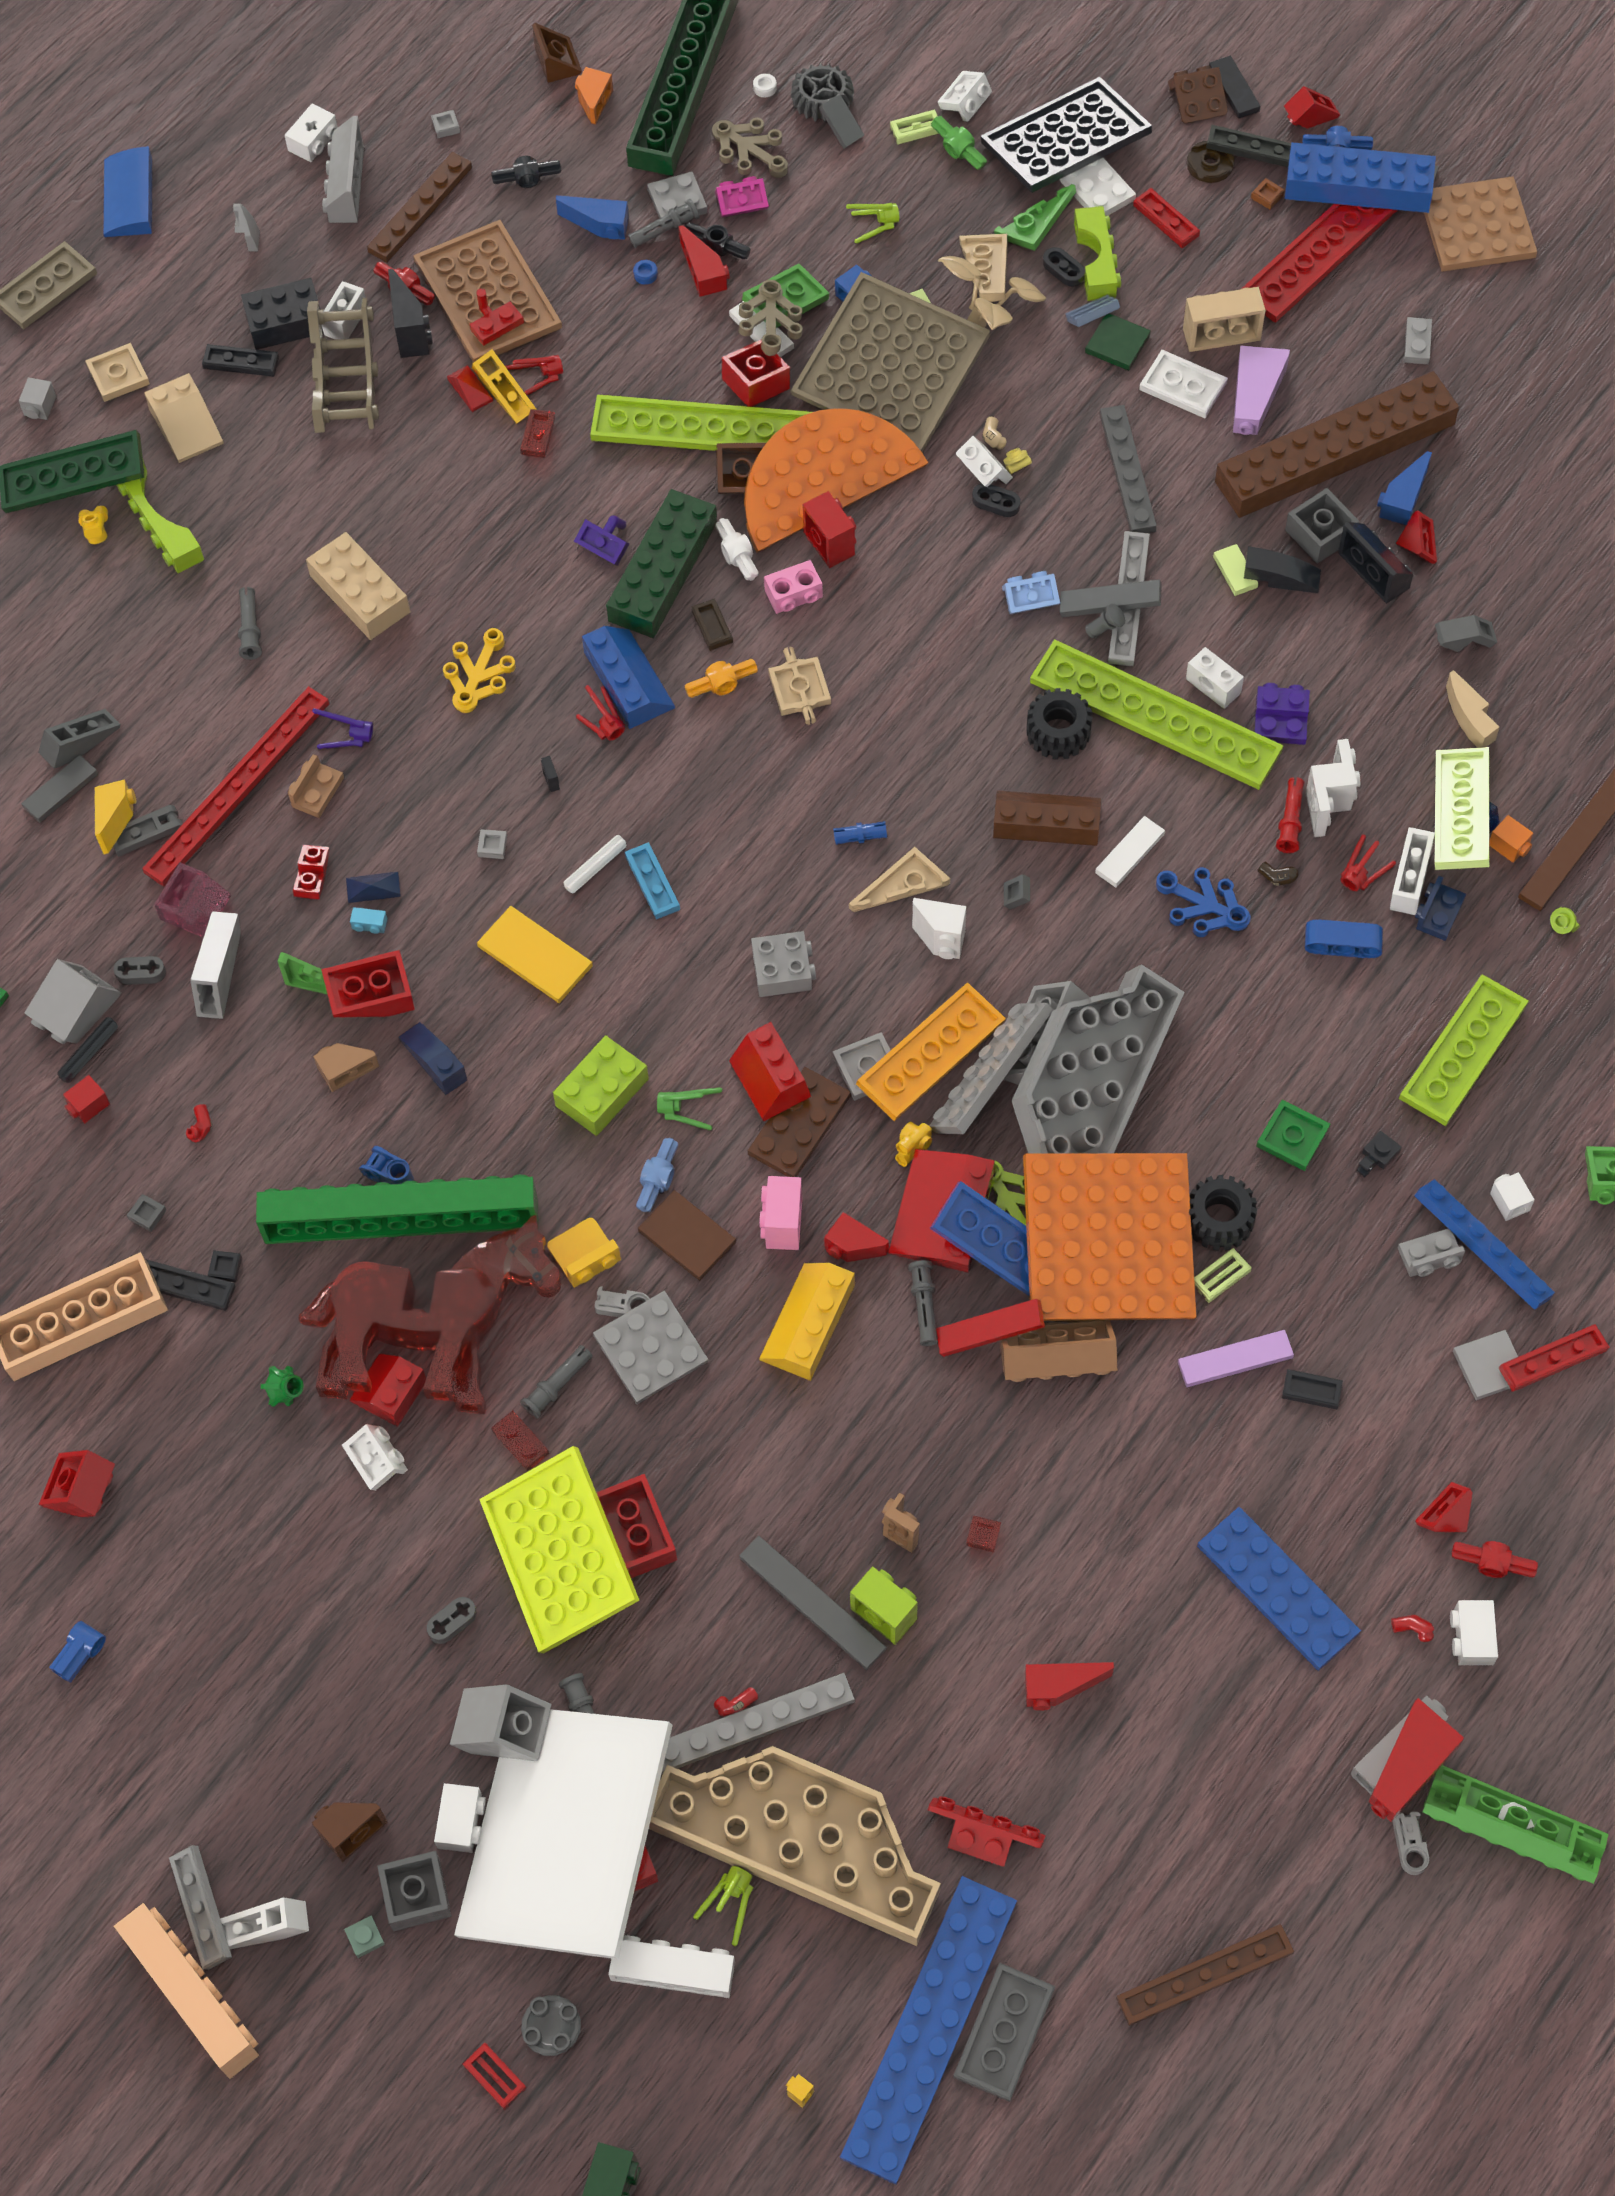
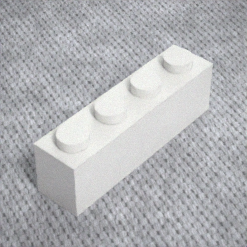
M625 1935L619 1959L611 1958L609 1969L611 1981L730 1998L735 1959L734 1956L729 1955L730 1952L727 1950L712 1949L711 1952L699 1951L700 1947L695 1945L683 1944L682 1948L670 1947V1943L667 1941L652 1940V1944L640 1942L641 1939L638 1937Z

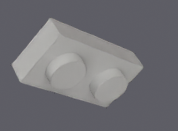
M1407 317L1404 363L1429 365L1432 319Z

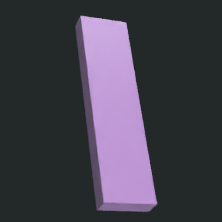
M1285 1330L1180 1358L1178 1359V1365L1187 1388L1292 1359L1294 1353Z

